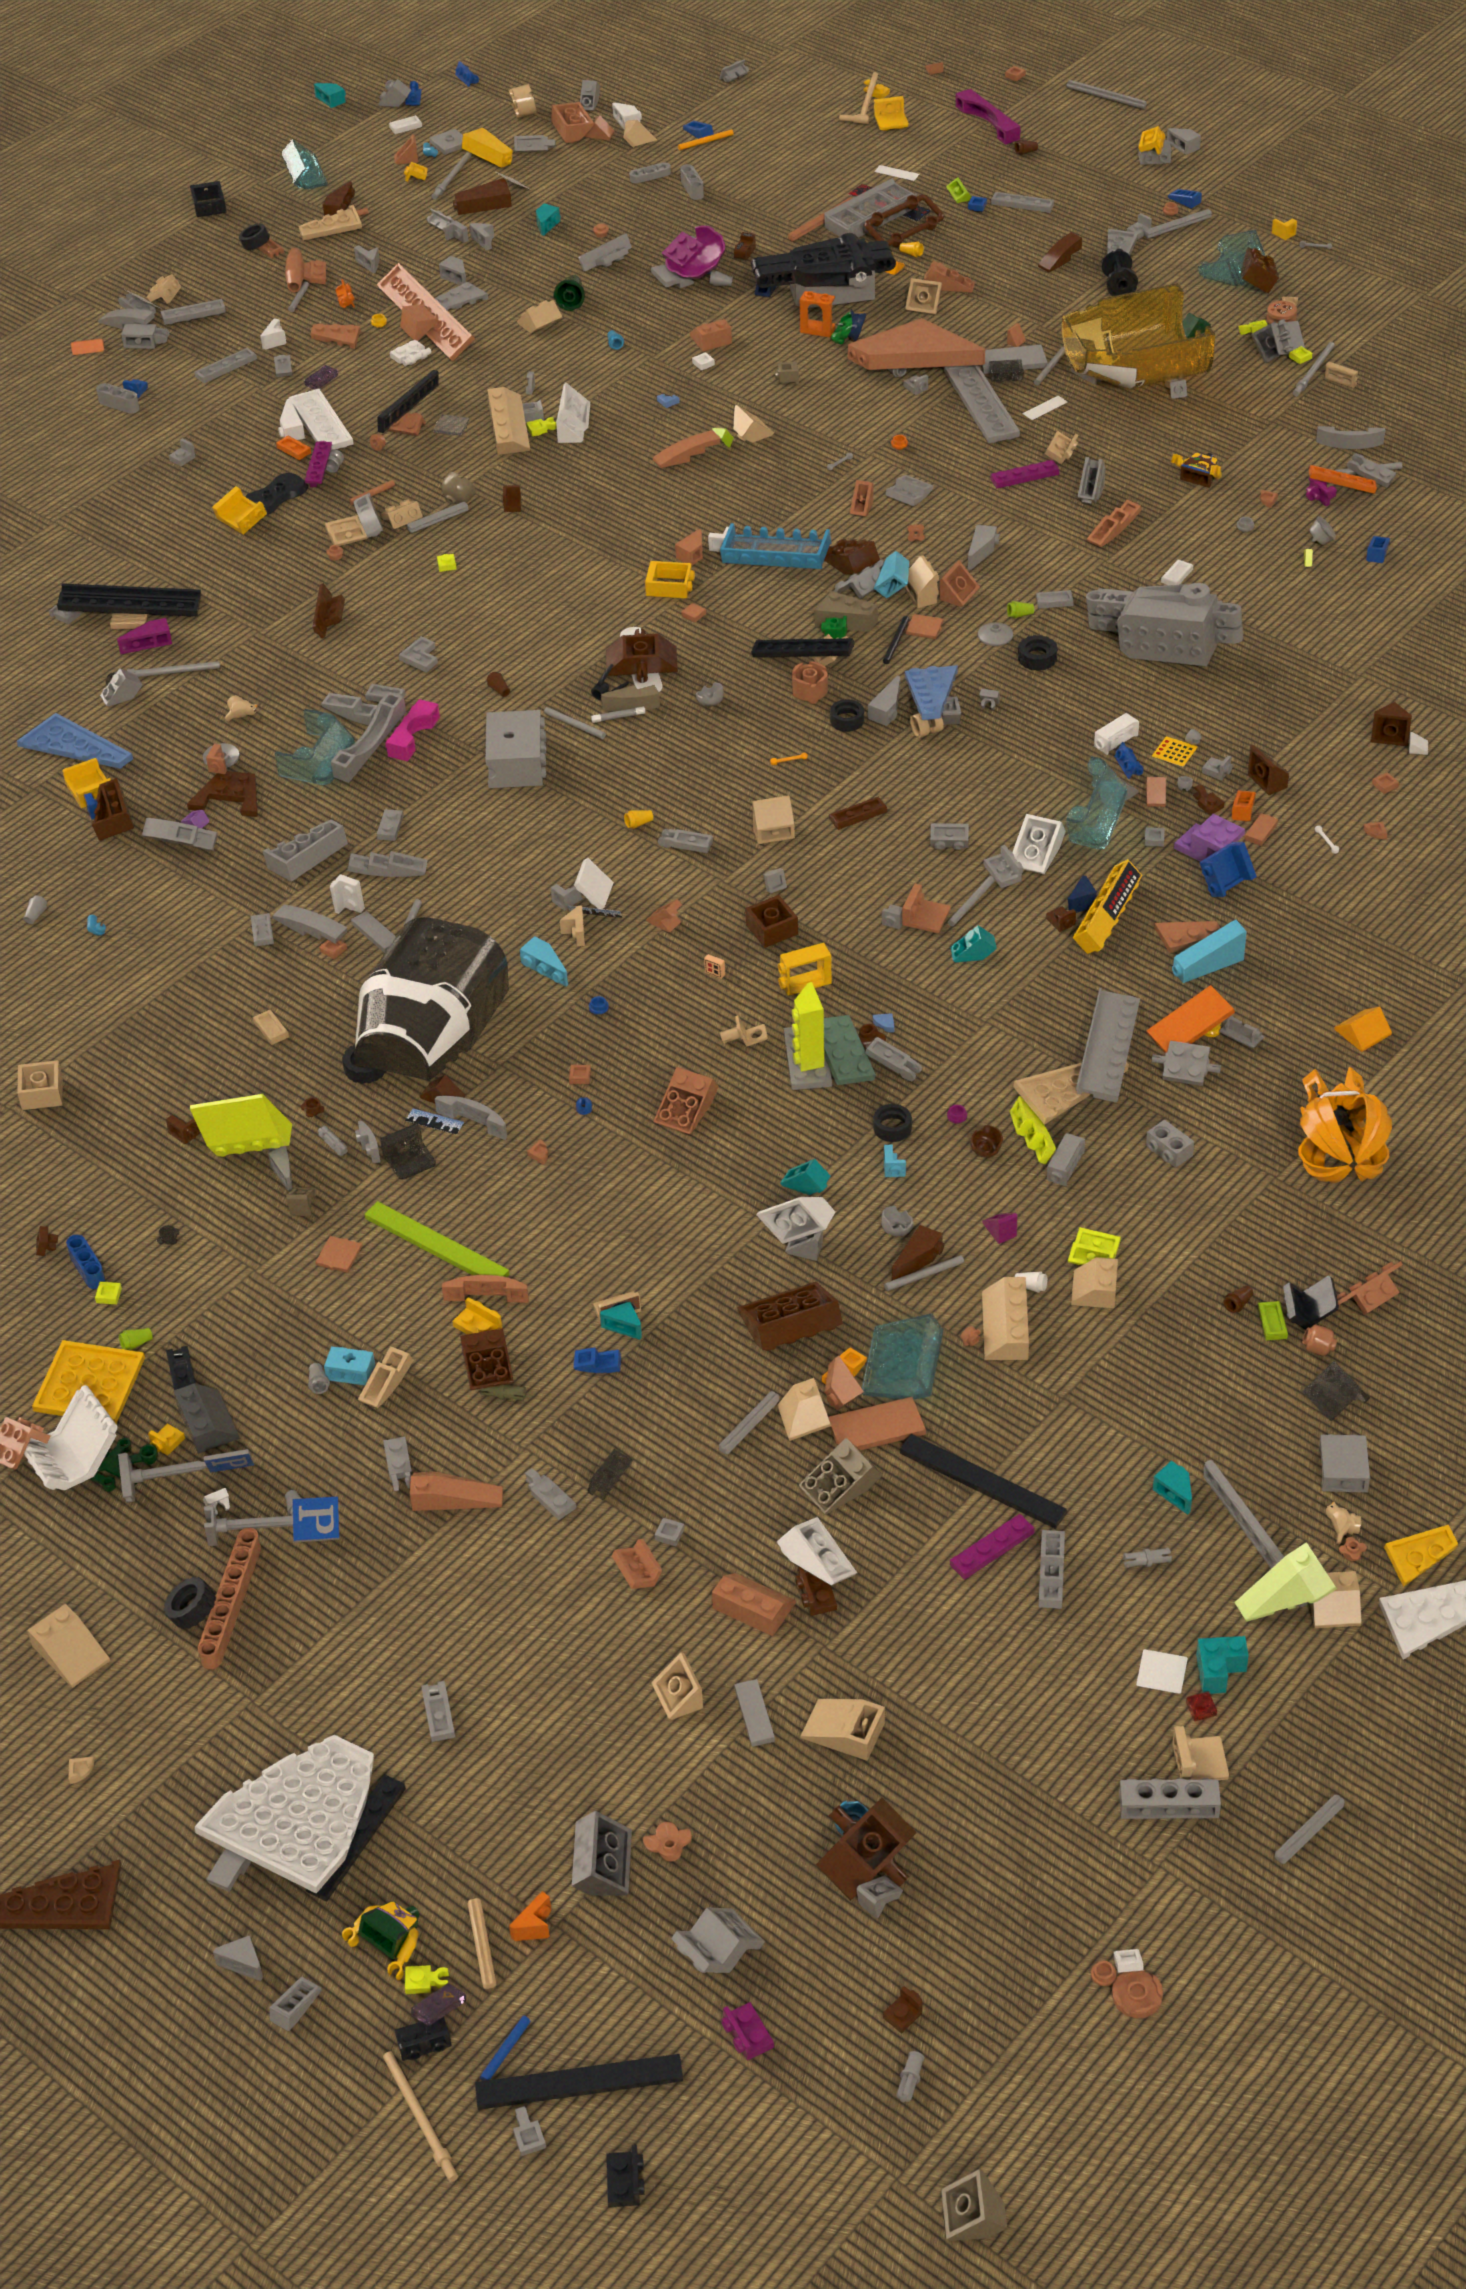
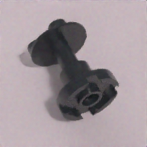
M1116 249L1108 253L1101 260L1102 271L1108 277L1106 281L1108 292L1113 297L1121 296V298L1131 296L1136 291L1138 285L1137 275L1131 269V256L1122 249Z

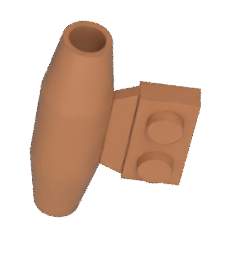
M298 248L290 249L285 263V279L288 289L291 292H298L303 279L310 281V283L325 284L326 262L316 260L304 263L301 251Z

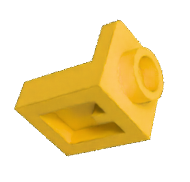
M410 162L409 167L406 166L404 170V175H406L405 181L408 182L411 175L416 179L425 180L428 168Z
M168 1423L158 1433L152 1430L148 1433L150 1444L156 1446L158 1452H162L167 1456L185 1439L182 1431Z

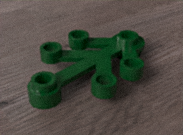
M128 1438L118 1440L117 1446L111 1453L108 1450L105 1455L106 1459L101 1463L97 1472L106 1471L121 1478L118 1454L127 1453L131 1450L132 1446ZM147 1444L141 1447L139 1454L130 1455L129 1457L132 1464L144 1462L151 1465L158 1459V1451L156 1446ZM96 1472L94 1477L90 1478V1480L101 1484L106 1492H111L116 1488L113 1477H105Z

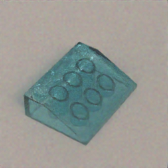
M932 1313L875 1326L862 1385L863 1395L894 1399L913 1397V1400L931 1396L944 1330Z

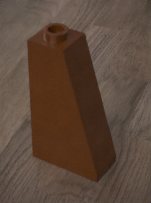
M505 178L454 194L453 208L457 210L458 215L512 207L511 193Z

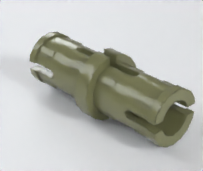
M507 1384L480 1389V1395L499 1397L501 1400L510 1398L524 1401L526 1396V1387Z

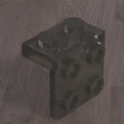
M417 1123L380 1138L383 1157L400 1180L407 1179L436 1166V1160L422 1141L421 1128Z

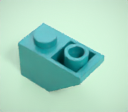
M545 203L536 210L537 226L541 235L544 236L561 219L559 207Z
M977 925L958 942H955L950 949L954 962L984 960L997 947L994 935Z

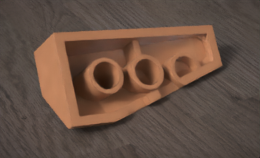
M414 1472L410 1482L412 1510L502 1507L503 1487L440 1472Z

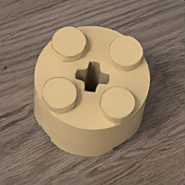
M529 84L509 90L516 118L536 113L534 98L530 93L532 91Z

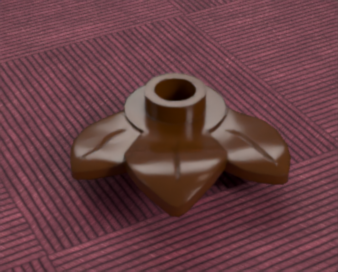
M865 1024L859 1030L858 1036L865 1052L876 1037L886 1041L884 1033L879 1032L873 1024Z

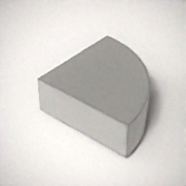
M529 371L527 373L528 386H526V394L532 395L535 388L534 372Z

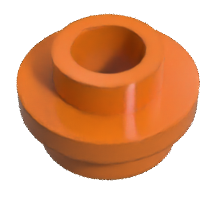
M896 435L893 437L891 445L897 450H902L907 447L908 441L904 435Z

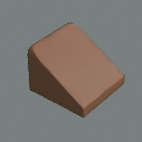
M943 62L926 65L925 69L930 75L942 73Z
M1016 323L1007 330V344L1019 347L1026 341L1019 323Z

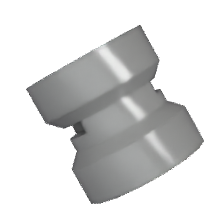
M336 449L331 450L326 467L327 471L332 473L338 471L344 461L342 452Z

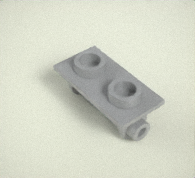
M745 59L736 61L730 66H725L721 70L719 79L730 82L737 79L738 76L746 75L749 72V68L744 65Z
M432 208L430 209L432 214L427 217L430 225L444 231L445 225L454 221L450 216H445L439 210L435 211Z
M1233 1016L1223 1021L1225 1025L1219 1031L1253 1049L1264 1038L1258 1028L1248 1024L1243 1026L1242 1021Z

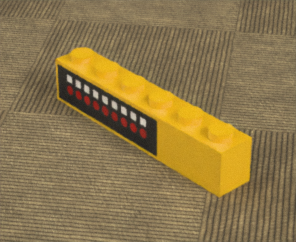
M1129 859L1113 867L1073 936V939L1087 954L1094 951L1098 952L1104 947L1106 938L1111 935L1113 926L1119 921L1118 917L1126 909V903L1132 898L1133 891L1139 886L1138 882L1142 874Z

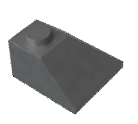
M1271 324L1251 334L1265 364L1280 356L1277 352Z

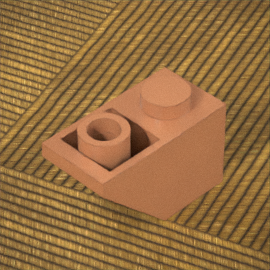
M701 529L696 530L675 544L676 559L684 563H692V565L703 559Z

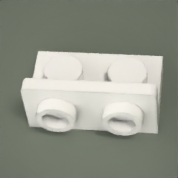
M340 874L330 885L335 913L339 914L344 908L361 913L365 907L360 882Z

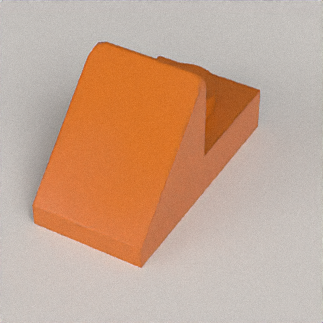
M542 1891L509 1925L512 1940L522 1941L550 1937L548 1925L543 1921L551 1912L549 1895Z

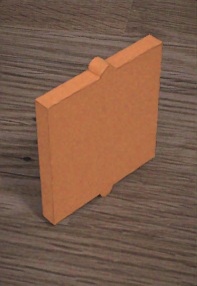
M914 614L911 621L908 622L906 634L936 639L941 631L943 619Z
M330 1236L315 1263L318 1266L330 1268V1270L335 1269L348 1273L362 1248V1243L349 1241L348 1238L341 1239Z

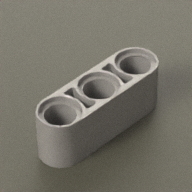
M682 165L680 167L682 185L692 199H702L704 197L702 179L692 165Z
M107 383L99 384L96 387L98 400L101 405L127 413L139 411L138 397L135 392Z

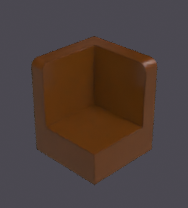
M503 486L504 512H521L520 486Z

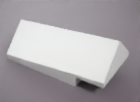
M567 383L563 385L556 421L558 443L582 442L584 431L589 425L590 401Z

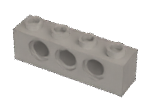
M1157 1778L1152 1780H1120L1121 1819L1219 1818L1221 1801L1218 1780L1208 1778L1200 1780H1186L1183 1778L1176 1780H1161Z

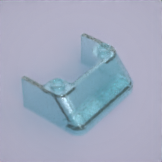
M304 709L307 733L318 735L320 738L313 748L300 747L293 755L276 751L278 775L314 784L327 785L335 778L333 777L331 767L332 759L340 750L352 746L355 743V739L334 715Z

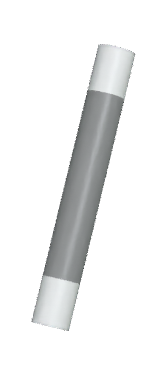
M643 706L593 715L591 720L592 723L645 714V708Z

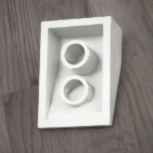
M1026 814L1013 849L1014 857L1022 864L1023 870L1045 874L1057 854L1066 832L1062 822Z
M818 1517L794 1526L777 1541L782 1553L791 1562L830 1585L852 1577L857 1573Z

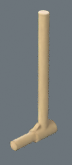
M877 72L872 74L861 113L854 116L840 114L839 121L869 124V116L866 113L878 78Z

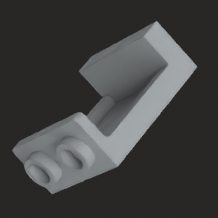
M1320 1435L1319 1452H1321L1323 1474L1322 1491L1368 1492L1370 1473L1366 1436Z

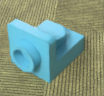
M884 1145L885 1177H905L906 1160H897V1153H893V1145Z

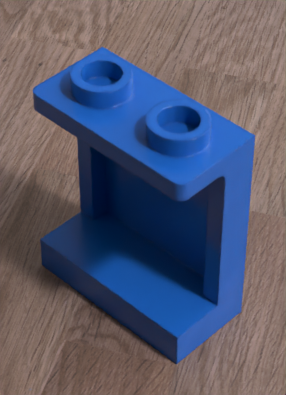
M1231 842L1199 862L1202 874L1208 885V891L1212 897L1226 896V891L1243 880H1253L1257 877L1245 842Z

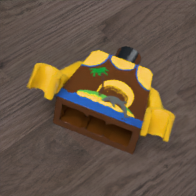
M1195 453L1185 460H1182L1183 456L1173 454L1171 463H1175L1181 469L1180 480L1210 488L1214 478L1219 480L1222 477L1221 466L1217 465V459L1211 453L1206 455Z

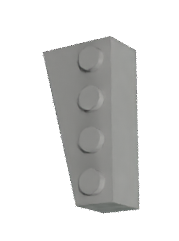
M329 820L311 828L308 834L294 836L295 840L286 844L284 841L278 843V847L273 850L269 848L263 850V854L269 870L292 882L336 851H339L348 842L343 825Z

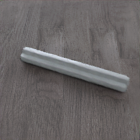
M461 502L408 523V531L414 533L469 510L466 502Z
M774 1391L769 1392L719 1444L720 1452H723L725 1455L729 1454L779 1402V1395Z
M1334 1795L1275 1852V1859L1281 1864H1285L1344 1807V1799L1339 1795Z

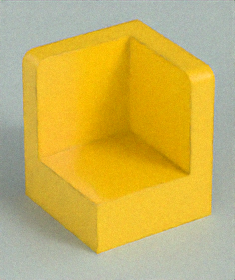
M1292 218L1285 223L1277 219L1273 220L1272 234L1284 240L1296 235L1297 220Z

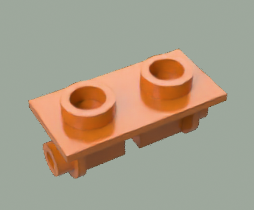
M341 279L342 284L336 288L339 305L345 308L352 304L355 307L353 290L349 283L346 284Z

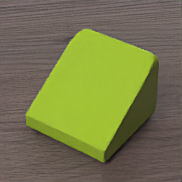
M713 428L712 430L721 438L720 440L730 448L734 438L728 430Z

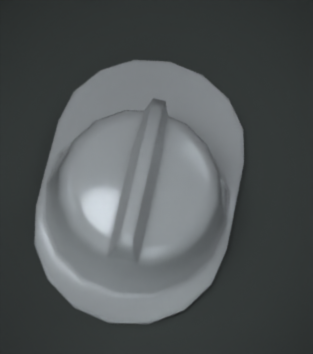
M1320 516L1316 518V521L1309 529L1313 536L1312 542L1317 541L1321 545H1325L1336 538L1332 527Z

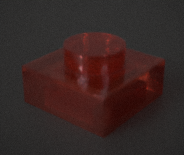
M1209 1691L1186 1697V1704L1194 1722L1217 1716V1708Z

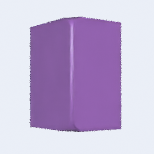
M197 810L189 813L181 820V823L197 826L202 829L209 823V819L203 810Z

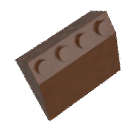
M817 1282L737 1307L755 1343L762 1350L766 1351L773 1350L782 1344H792L797 1339L803 1337H813L818 1332L824 1330H834L837 1326L843 1324L838 1300Z

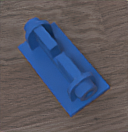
M459 61L455 75L468 87H470L471 83H478L479 77L474 75L467 66Z
M412 81L409 88L411 91L406 98L405 105L416 106L420 105L422 89H419L416 81Z
M1122 742L1116 751L1115 758L1125 775L1130 779L1132 774L1138 776L1143 774L1144 768L1140 765L1139 761H1136L1137 758L1133 750L1126 747L1125 743Z

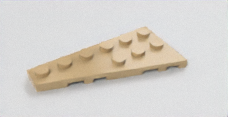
M1127 1062L1125 1065L1124 1073L1128 1071L1129 1065ZM1082 1063L1014 1081L1013 1086L1044 1125L1091 1095L1085 1092L1079 1095L1076 1091Z

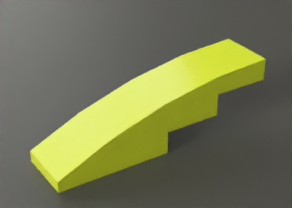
M1019 1096L1010 1110L1016 1133L1024 1136L1027 1147L1035 1150L1038 1161L1046 1165L1056 1147L1043 1122L1025 1100Z

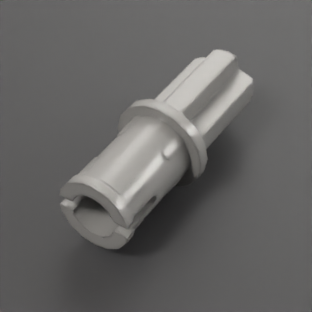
M916 2051L909 2052L905 2069L900 2073L901 2082L897 2091V2098L901 2102L911 2101L915 2086L920 2082L919 2073L925 2057Z

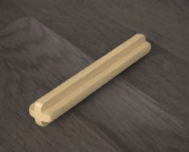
M479 1898L470 1899L468 1901V1908L483 1988H494L496 1986V1979L481 1900Z

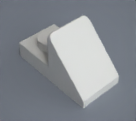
M273 319L260 335L262 349L265 350L286 344L285 331L280 326V319Z

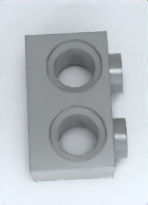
M1163 1120L1147 1131L1146 1146L1149 1150L1155 1152L1165 1162L1170 1163L1175 1168L1193 1156L1194 1141L1166 1120Z

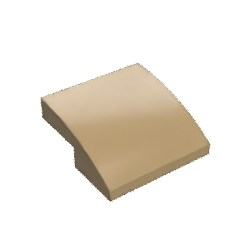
M358 515L325 523V528L333 545L341 546L368 539Z

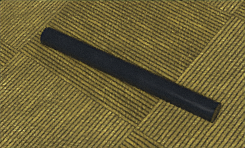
M904 616L883 659L884 664L890 663L909 622V617Z

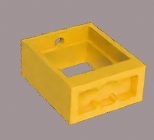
M650 561L645 580L646 596L687 598L688 593L692 591V581L695 579L692 563ZM657 578L685 579L684 583L657 581Z
M825 943L780 955L778 970L781 977L778 978L780 988L784 989L788 996L800 993L809 982L813 983L814 988L832 984L831 954ZM817 961V970L790 977L791 968Z

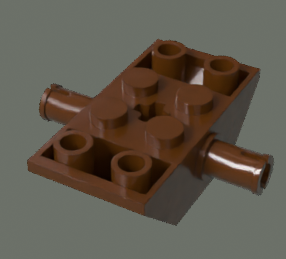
M642 628L641 633H639V629H636L635 635H622L606 649V670L610 664L614 665L608 676L637 674V681L642 683L643 678L645 683L648 680V673L678 672L676 646L658 633L646 634V631Z
M883 1798L874 1804L859 1821H854L840 1805L830 1813L828 1817L844 1831V1836L818 1861L816 1866L850 1901L857 1895L858 1886L871 1881L878 1872H884L899 1887L909 1878V1875L893 1860L895 1859L894 1856L917 1832ZM868 1843L871 1844V1846H872L871 1848H868V1847H867V1844H868Z

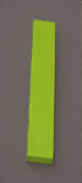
M378 1201L364 1214L366 1220L471 1275H495L502 1277L510 1275L509 1270Z

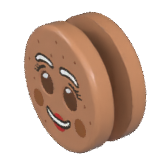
M1275 301L1267 308V322L1269 324L1273 322L1279 323L1278 321L1285 319V322L1296 321L1297 307L1291 302Z

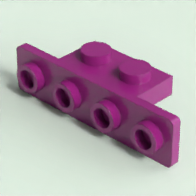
M317 441L315 443L305 478V483H309L310 487H317V484H321L332 449V442Z

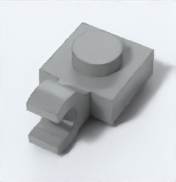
M525 2106L515 2109L519 2127L513 2128V2133L521 2156L545 2149L546 2143L538 2120L530 2123Z

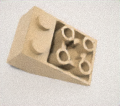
M818 1699L800 1738L867 1761L885 1724V1707L863 1699Z

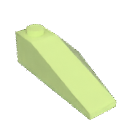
M1306 1542L1287 1554L1234 1603L1248 1622L1272 1615L1278 1610L1285 1608L1290 1610L1296 1608V1605L1317 1602L1337 1588Z

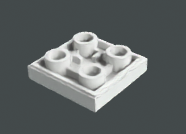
M587 858L583 860L574 886L592 905H595L598 909H603L614 882Z

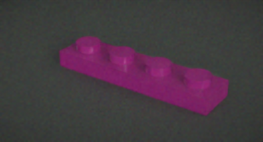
M1047 460L1037 464L992 473L990 480L998 489L1059 475V468L1054 460Z
M1018 1514L950 1559V1566L965 1580L1033 1535L1035 1528L1021 1514Z

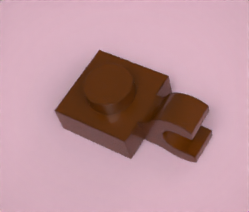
M1201 784L1194 787L1197 792L1193 796L1198 800V806L1208 815H1212L1224 808L1225 802L1213 792L1207 794L1205 787Z

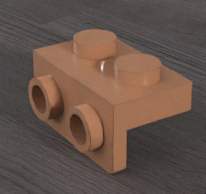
M406 413L387 430L418 436L421 425L425 426L426 421L419 413Z
M643 1538L637 1540L634 1548L616 1549L612 1554V1558L631 1589L654 1587L662 1569Z

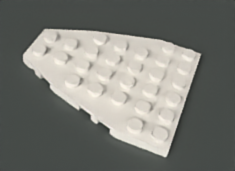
M332 1735L321 1743L308 1746V1751L296 1756L293 1753L263 1770L261 1777L254 1781L248 1779L243 1782V1788L233 1793L230 1790L225 1793L197 1823L195 1833L317 1893L346 1859L367 1802L374 1754L336 1735Z

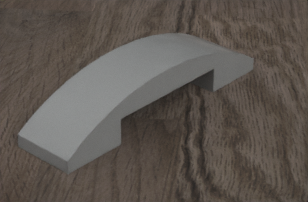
M1318 426L1316 442L1343 449L1371 448L1384 444L1385 428H1368V431H1335V427Z
M437 1096L435 1098L438 1114L451 1119L461 1115L486 1125L488 1134L503 1140L507 1139L506 1123L489 1107L462 1097Z

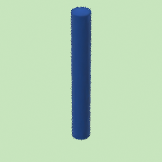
M522 2016L480 2075L482 2081L490 2080L530 2024L531 2021L528 2017Z

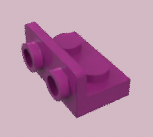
M751 2002L730 2011L728 2006L723 2008L722 2026L726 2033L731 2032L734 2037L733 2044L739 2054L743 2053L747 2061L774 2048V2042Z

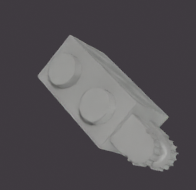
M125 324L121 336L124 348L155 349L156 344L166 343L170 332L165 328H157L156 324Z

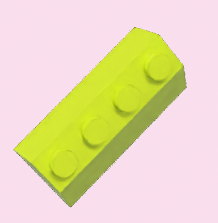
M809 982L794 1000V1009H792V1017L795 1024H792L795 1036L792 1039L795 1050L793 1060L795 1065H799L801 1072L824 1067V1009L813 983Z

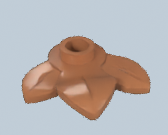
M663 1822L658 1825L655 1835L643 1837V1843L648 1851L659 1853L665 1861L671 1862L680 1858L683 1847L691 1842L692 1834L690 1829L678 1831L675 1824Z

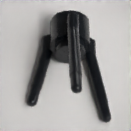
M613 664L609 665L598 683L591 689V694L598 700H601V694L622 689L629 684V682H625L609 691V685L604 680L614 666Z

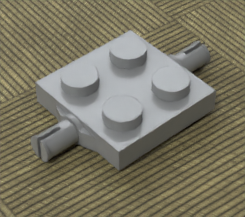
M1170 1041L1165 1056L1152 1055V1063L1163 1064V1080L1203 1086L1204 1078L1208 1071L1219 1074L1221 1071V1065L1209 1063L1210 1047Z

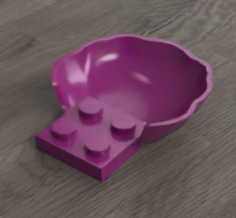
M702 225L695 227V238L682 231L662 252L663 257L666 258L665 264L668 270L677 273L685 279H700L708 272L717 268L725 253V242L723 236L710 226Z

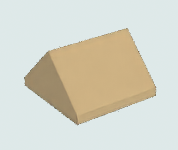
M680 1652L652 1681L659 1700L668 1718L671 1720L703 1709L702 1688L685 1654Z

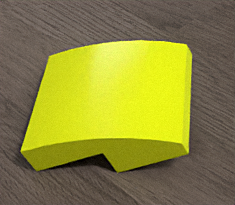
M1079 1227L1076 1240L1071 1248L1068 1263L1082 1266L1095 1258L1115 1259L1121 1237Z

